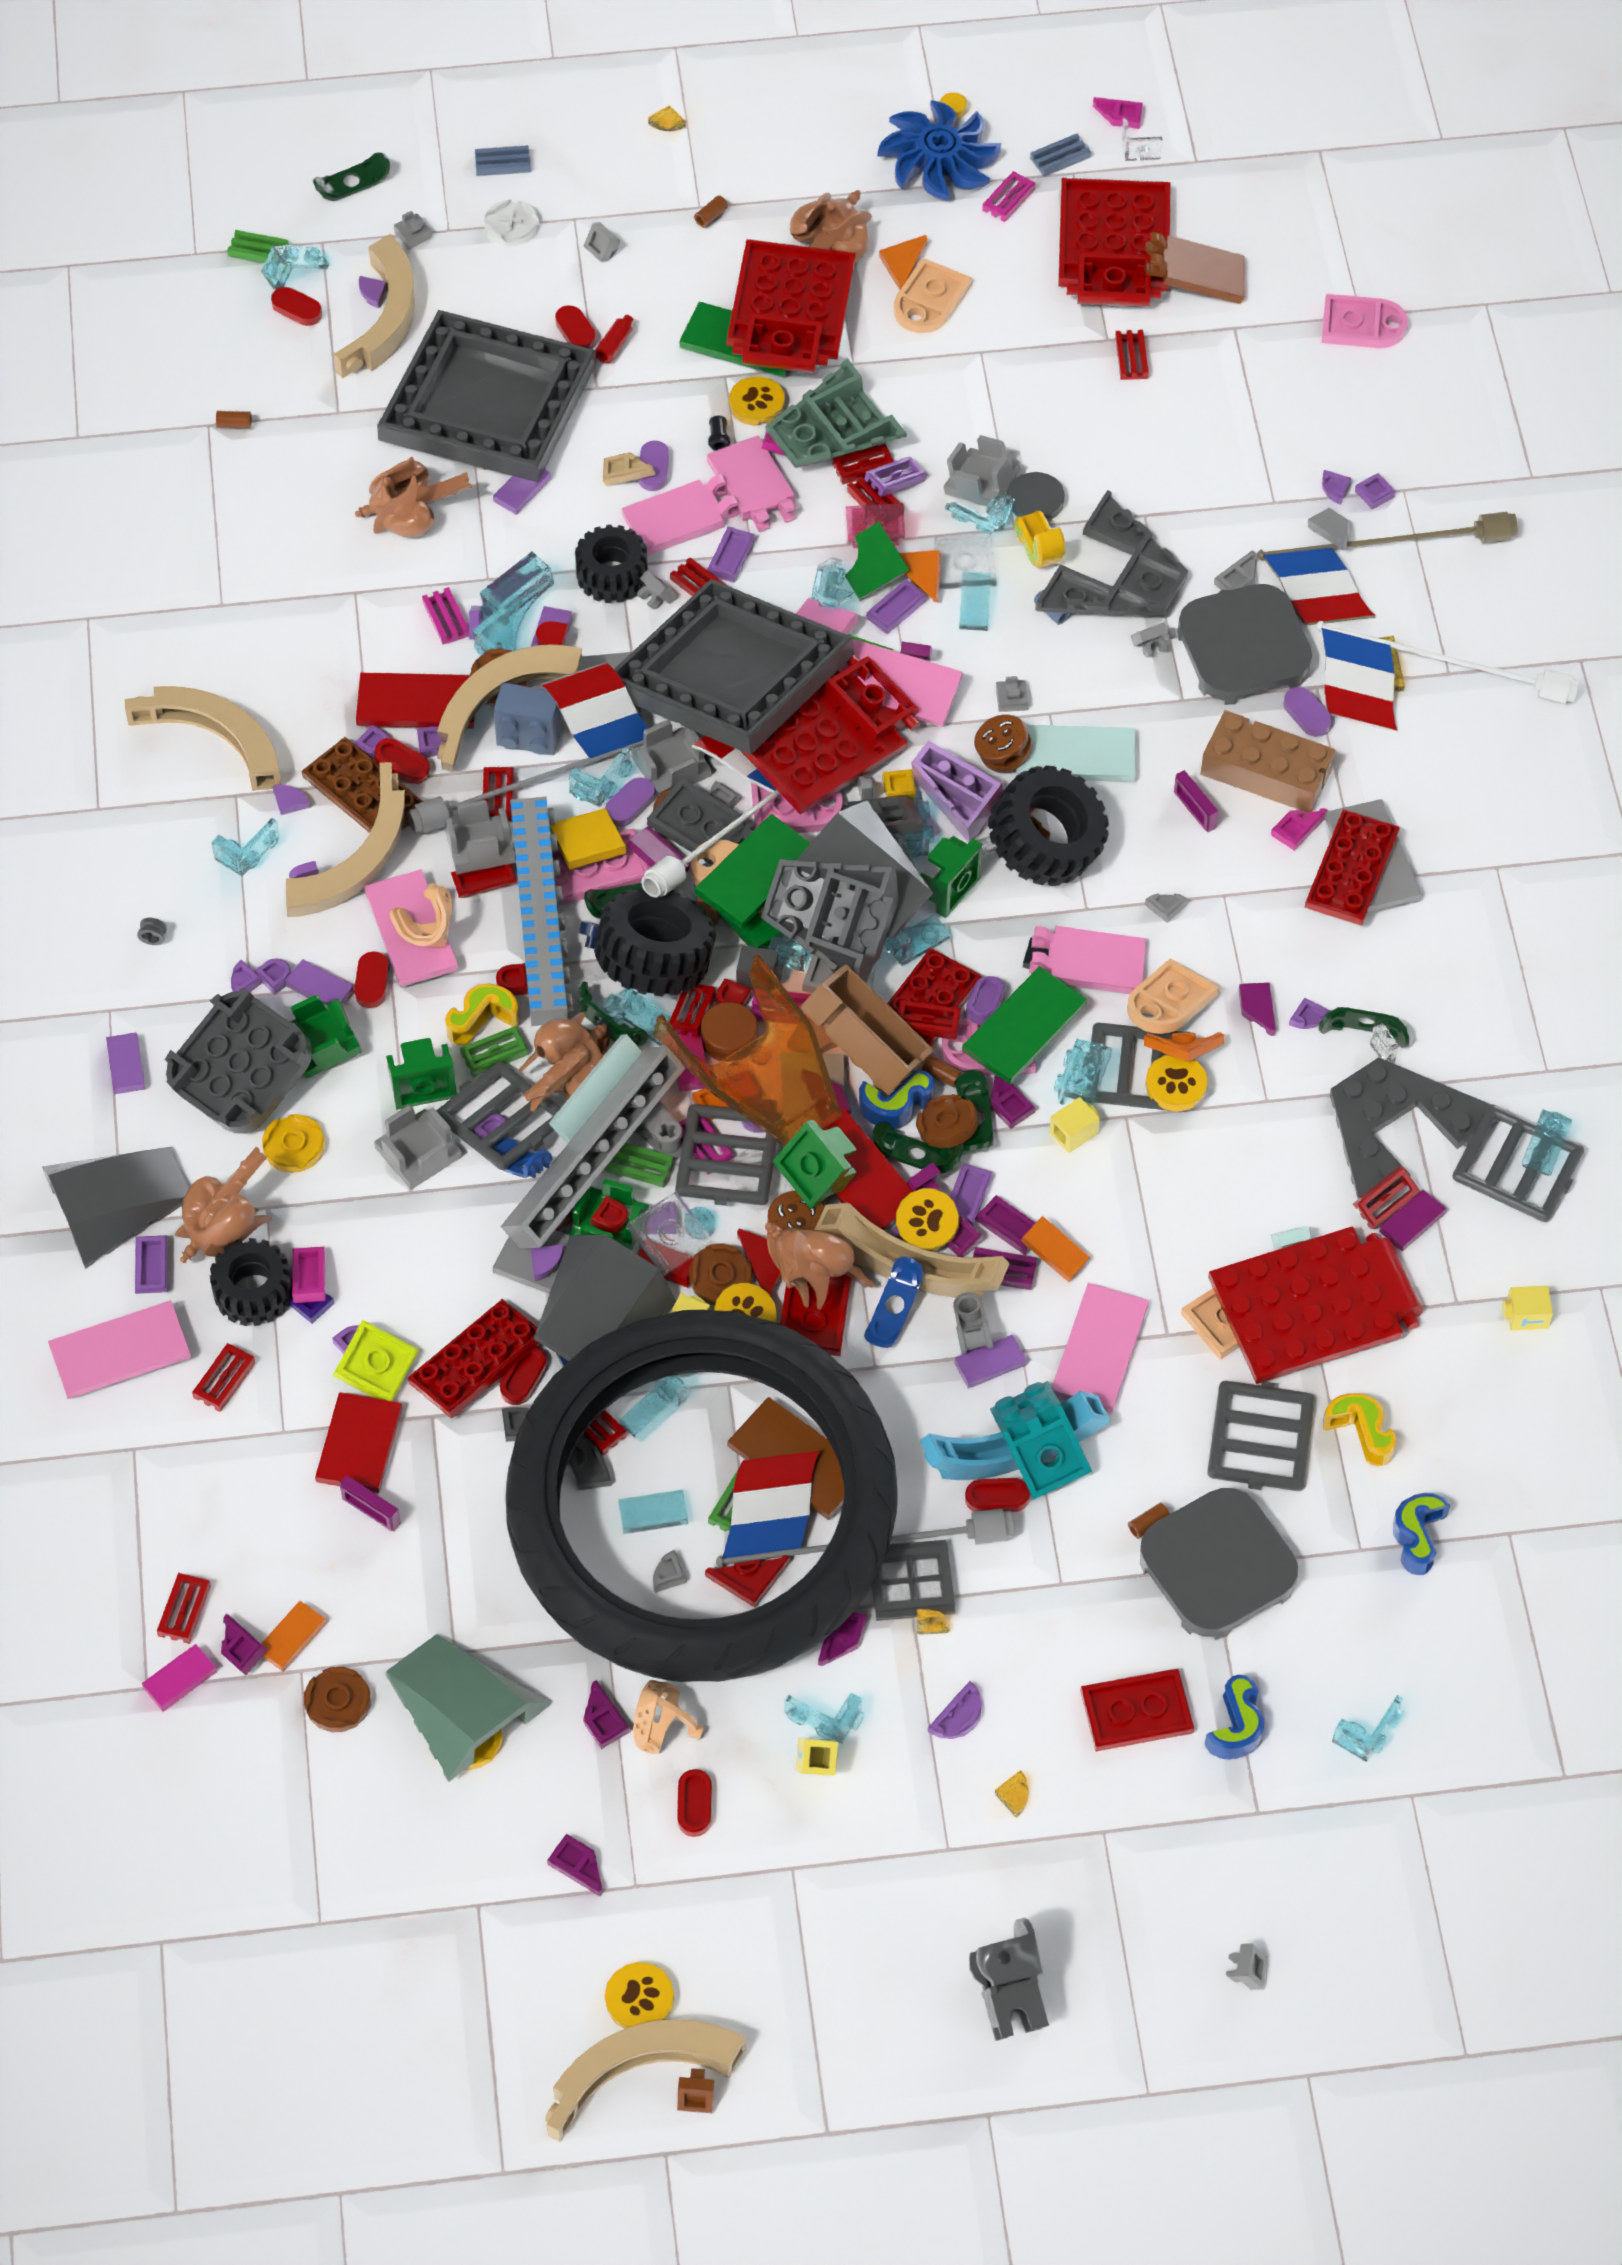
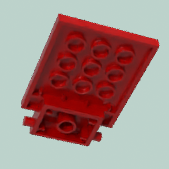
M1061 178L1058 287H1067L1066 295H1077V304L1150 307V298L1161 299L1162 291H1169V285L1163 284V277L1150 276L1145 273V264L1151 263V255L1145 252V243H1151L1152 232L1162 234L1164 239H1166L1167 235H1170L1171 182Z
M746 239L727 335V346H733L732 354L743 355L742 364L815 373L817 365L828 366V359L838 360L856 253Z
M854 654L846 662L850 666L842 672L838 670L751 755L742 752L800 815L857 780L858 776L867 774L905 750L908 742L897 731L905 726L914 731L920 725V722L915 718V715L919 712L918 707L869 656L859 660ZM870 673L900 703L897 710L882 705L885 699V691L876 684L865 686L857 676L866 681Z
M1351 1226L1209 1271L1208 1279L1256 1384L1400 1339L1403 1334L1399 1325L1400 1322L1404 1321L1408 1330L1419 1326L1417 1317L1423 1313L1422 1305L1389 1238L1379 1239L1377 1233H1371L1365 1238L1367 1243L1361 1244L1354 1227Z

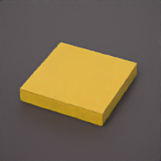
M606 808L557 821L555 826H549L550 833L556 834L557 847L569 870L626 854V846Z

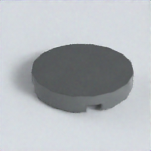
M1028 472L1014 479L1009 486L1007 500L1012 508V512L1017 517L1035 513V511L1039 510L1044 513L1046 518L1050 517L1052 519L1062 510L1065 493L1062 484L1055 477L1042 472Z

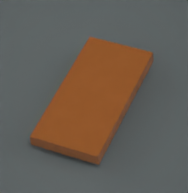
M344 737L301 771L302 777L370 833L380 804V765L348 738ZM398 781V790H405L403 830L409 825L407 810L413 809V805L424 801Z
M770 1397L764 1400L727 1441V1447L745 1460L820 1450L812 1475L810 1507L827 1520H830L843 1505L844 1482L835 1452L828 1439Z

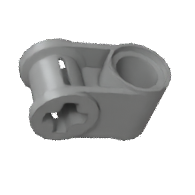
M659 1101L638 1126L636 1132L656 1152L673 1156L674 1160L681 1155L683 1142L681 1139L682 1127Z
M972 1292L958 1295L953 1302L961 1354H967V1350L981 1347L992 1349L993 1343L989 1324L985 1318L980 1296Z

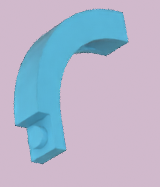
M1079 1391L1061 1404L1078 1442L1085 1440L1111 1422L1099 1396L1096 1394ZM1001 1432L974 1438H952L928 1433L920 1440L925 1451L926 1461L932 1468L939 1470L942 1479H982L1019 1470ZM1046 1449L1042 1452L1040 1460L1043 1461L1057 1455V1451L1055 1449Z

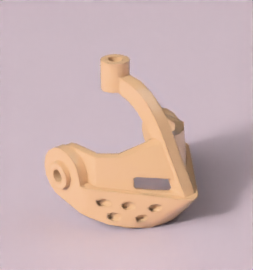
M431 883L424 891V896L431 900L435 911L436 922L416 923L404 908L395 907L390 910V918L394 927L406 941L419 946L446 947L453 905L451 895L444 886L438 887L436 884Z
M649 1680L641 1692L634 1717L633 1737L636 1746L646 1753L658 1754L660 1752L666 1730L675 1717L685 1723L688 1728V1736L700 1739L704 1726L698 1725L692 1716L678 1708L680 1690L674 1685L667 1682ZM657 1706L662 1708L659 1723L654 1722Z

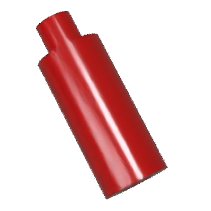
M625 314L623 318H617L596 347V358L600 362L605 364L611 363L632 333L634 319L630 315Z

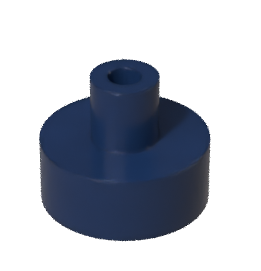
M581 921L578 933L587 935L584 947L595 949L594 945L599 924Z

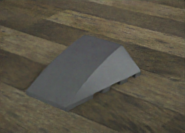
M867 800L837 812L797 859L798 861L895 867L899 901L887 935L888 938L893 940L933 894Z
M779 859L761 918L790 939L798 942L805 950L819 957L833 970L837 971L847 964L862 979L881 956L899 901L896 868L891 866Z
M171 1146L42 1166L52 1193L56 1195L71 1230L74 1244L85 1269L94 1264V1259L105 1252L109 1254L119 1247L118 1244L131 1235L135 1237L145 1231L144 1227L154 1220L160 1221L180 1208L189 1189Z
M570 1235L534 1339L570 1361L583 1348L605 1334L634 1321L663 1315L665 1312L671 1311L676 1303V1299L658 1267L607 1235Z

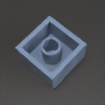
M502 682L493 710L497 746H503L507 749L531 751L539 755L548 754L554 756L562 731V715L554 699L544 689Z

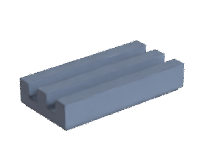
M1078 133L1030 152V160L1043 176H1047L1091 156V150L1089 147L1085 148V142L1083 140L1080 141Z
M529 145L474 149L477 176L531 172Z

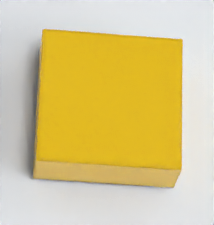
M912 769L882 772L886 797L906 795L916 799Z

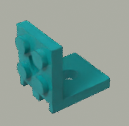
M1048 1381L1033 1383L1026 1387L1023 1393L1015 1397H1004L998 1400L994 1407L990 1408L991 1414L1010 1449L1033 1500L1092 1472L1063 1407ZM1046 1449H1055L1057 1457L1053 1462L1044 1463L1040 1460L1042 1452Z

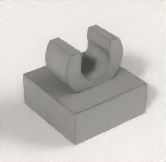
M412 210L402 215V221L394 224V232L408 249L432 238L431 229Z
M601 222L592 224L583 247L600 262L609 260L612 251H617L621 240Z
M647 570L640 577L647 586L642 587L637 595L645 600L648 595L652 594L650 601L647 603L650 608L656 609L660 605L661 599L671 604L677 597L658 576Z
M1165 622L1131 635L1134 647L1143 644V654L1149 657L1153 655L1151 650L1152 643L1157 644L1160 652L1167 650V644L1161 637L1169 632Z
M1007 676L1005 681L996 682L998 712L1028 710L1025 680H1018V676Z
M1253 1943L1240 1944L1239 1953L1233 1952L1228 1956V1959L1237 1964V1969L1235 1971H1226V1976L1233 1982L1244 1983L1250 1990H1263L1268 1957Z

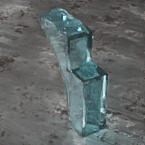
M533 551L480 592L481 609L488 617V619L472 631L475 640L474 648L480 656L489 649L503 648L515 651L518 630L525 614L531 605L554 585L551 567Z

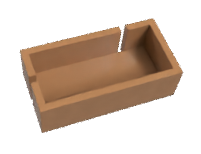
M1224 710L1203 753L1200 775L1302 810L1303 812H1313L1321 795V790H1323L1332 771L1336 749L1255 721L1253 725L1249 724V718Z
M847 964L821 983L800 1006L808 1020L818 1027L823 1026L826 1029L824 1033L828 1036L829 1040L834 1045L839 1046L850 1057L852 1063L861 1068L872 1079L875 1086L883 1090L887 1095L896 1089L934 1051Z

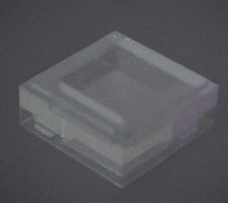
M1383 1023L1373 1027L1370 1041L1371 1047L1379 1058L1394 1064L1399 1045Z

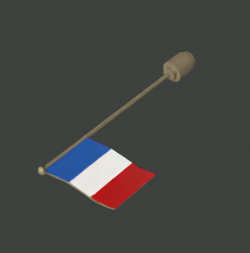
M1505 511L1480 514L1478 521H1474V527L1347 542V548L1474 533L1475 537L1480 538L1482 543L1505 541L1517 536L1518 524L1515 513L1509 514ZM1325 544L1263 552L1262 549L1257 552L1258 559L1261 561L1265 560L1277 576L1297 616L1306 626L1316 625L1319 621H1323L1324 624L1375 618V614L1362 600L1348 569L1333 550L1340 549L1336 545Z

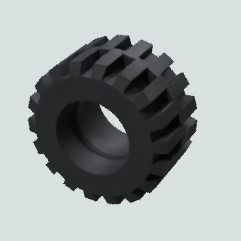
M612 524L606 525V528L595 527L594 532L588 531L584 534V539H579L578 547L575 548L576 579H578L580 589L583 588L587 596L593 595V599L596 601L604 599L605 603H611V600H617V603L623 602V598L631 599L635 597L634 592L638 593L643 585H646L640 577L648 570L647 547L640 535L635 536L634 530H625V526L622 525L612 527ZM612 561L621 563L616 566L602 565L603 563Z
M249 1238V1242L245 1243L240 1239L235 1241L236 1245L233 1247L228 1244L224 1247V1254L218 1252L215 1256L216 1263L211 1264V1275H209L214 1301L223 1316L227 1314L228 1320L233 1323L238 1319L240 1325L247 1326L248 1322H253L254 1326L261 1325L260 1321L266 1320L267 1323L273 1321V1315L275 1314L281 1316L285 1312L284 1306H289L290 1295H292V1277L285 1254H281L280 1248L276 1245L270 1247L269 1241L262 1239L261 1243H257L256 1238ZM260 1275L267 1278L263 1285L255 1289H242L236 1286L246 1276Z

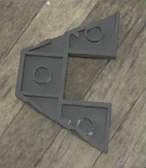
M1107 490L1085 524L1083 535L1132 555L1113 586L1060 564L1037 600L1035 610L1164 617L1186 581L1188 570L1173 558V554L1166 547L1162 549L1152 539L1153 534L1140 521L1135 520L1128 509L1124 510L1111 497L1112 492Z
M1379 1057L1332 1087L1330 1099L1336 1112L1335 1118L1337 1126L1340 1128L1343 1150L1347 1165L1351 1171V1181L1354 1184L1357 1199L1362 1197L1396 1168L1402 1166L1374 1134L1415 1107H1418L1456 1149H1459L1464 1145L1469 1133H1474L1487 1106L1490 1104ZM1495 1119L1491 1127L1498 1123L1500 1120ZM1402 1177L1398 1178L1395 1182H1393L1390 1186H1388L1385 1190L1378 1194L1374 1199L1367 1203L1366 1206L1369 1207L1372 1203H1374L1377 1199H1379L1382 1195H1384L1387 1191L1394 1187L1398 1182L1402 1180Z

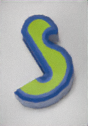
M913 1071L888 1098L883 1096L880 1091L869 1083L863 1081L859 1088L860 1112L871 1124L876 1125L879 1122H887L893 1129H898L910 1121L914 1105L918 1104L921 1109H925L928 1102L933 1099L934 1080L928 1072Z
M1424 1492L1414 1494L1403 1500L1395 1511L1393 1535L1397 1543L1403 1546L1400 1561L1406 1571L1414 1575L1420 1576L1428 1573L1434 1564L1433 1559L1437 1554L1425 1525L1448 1517L1451 1505L1445 1497L1435 1493Z
M1241 1674L1232 1676L1224 1686L1226 1691L1222 1696L1233 1727L1209 1732L1205 1738L1204 1746L1210 1754L1220 1759H1238L1254 1752L1263 1736L1264 1717L1260 1709L1256 1707L1259 1690L1253 1679Z

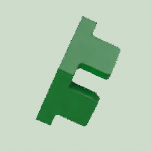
M952 836L950 839L944 837L928 854V861L941 869L934 878L923 872L920 875L933 892L928 900L936 904V913L944 918L949 916L981 877L983 844L972 838L967 844L955 836Z
M316 994L290 1007L296 1018L290 1022L295 1023L306 1035L312 1047L311 1062L304 1073L306 1078L362 1053V1049L339 998L324 1004L319 995Z
M431 1038L401 1043L404 1063L397 1066L394 1065L392 1055L386 1056L396 1110L403 1109L407 1105L414 1107L448 1100L457 1094L454 1066L447 1044L441 1045L442 1056L436 1057Z
M814 1119L806 1121L772 1161L810 1209L818 1207L827 1196L841 1192L857 1174L856 1170L844 1158L856 1151L854 1145L839 1127L824 1131Z
M604 1179L602 1190L590 1186L575 1204L572 1211L573 1226L569 1235H607L632 1251L649 1213V1204L634 1199L633 1187ZM606 1196L622 1203L628 1211L627 1225L618 1233H609L590 1225L592 1216Z

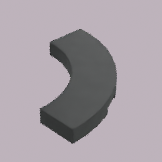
M501 1408L506 1442L516 1440L521 1423L530 1408ZM583 1434L568 1462V1466L575 1476L578 1489L586 1490L611 1486L609 1471L597 1446H594Z

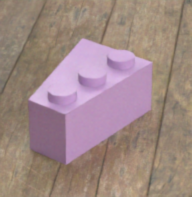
M928 740L911 762L914 780L969 843L972 838H976L988 822V818L991 816L990 809L1003 791L1002 783Z

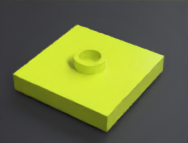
M362 1320L332 1376L373 1398L392 1401L419 1349Z

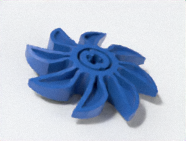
M930 100V107L935 124H931L925 114L916 111L900 112L889 117V122L901 130L883 139L878 147L877 157L899 156L895 165L894 176L897 185L901 189L921 171H923L922 185L925 191L943 200H949V193L943 175L949 176L953 186L964 189L979 188L990 183V177L978 169L987 167L997 159L1000 154L1001 143H980L983 136L984 120L978 111L959 128H955L957 117L955 111L947 104Z

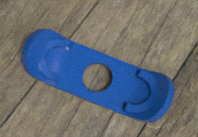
M504 1138L494 1145L493 1149L503 1156L515 1147L518 1142L510 1138ZM546 1149L539 1150L536 1153L528 1151L503 1171L522 1178H528L529 1176L536 1178V1173L540 1174L544 1170L543 1167L549 1168L552 1154Z
M906 1256L895 1260L879 1303L864 1333L865 1340L870 1344L888 1348L892 1347L898 1340L924 1275L922 1266L916 1260ZM899 1296L903 1299L904 1308L900 1313L892 1314L887 1311L886 1302L890 1297Z

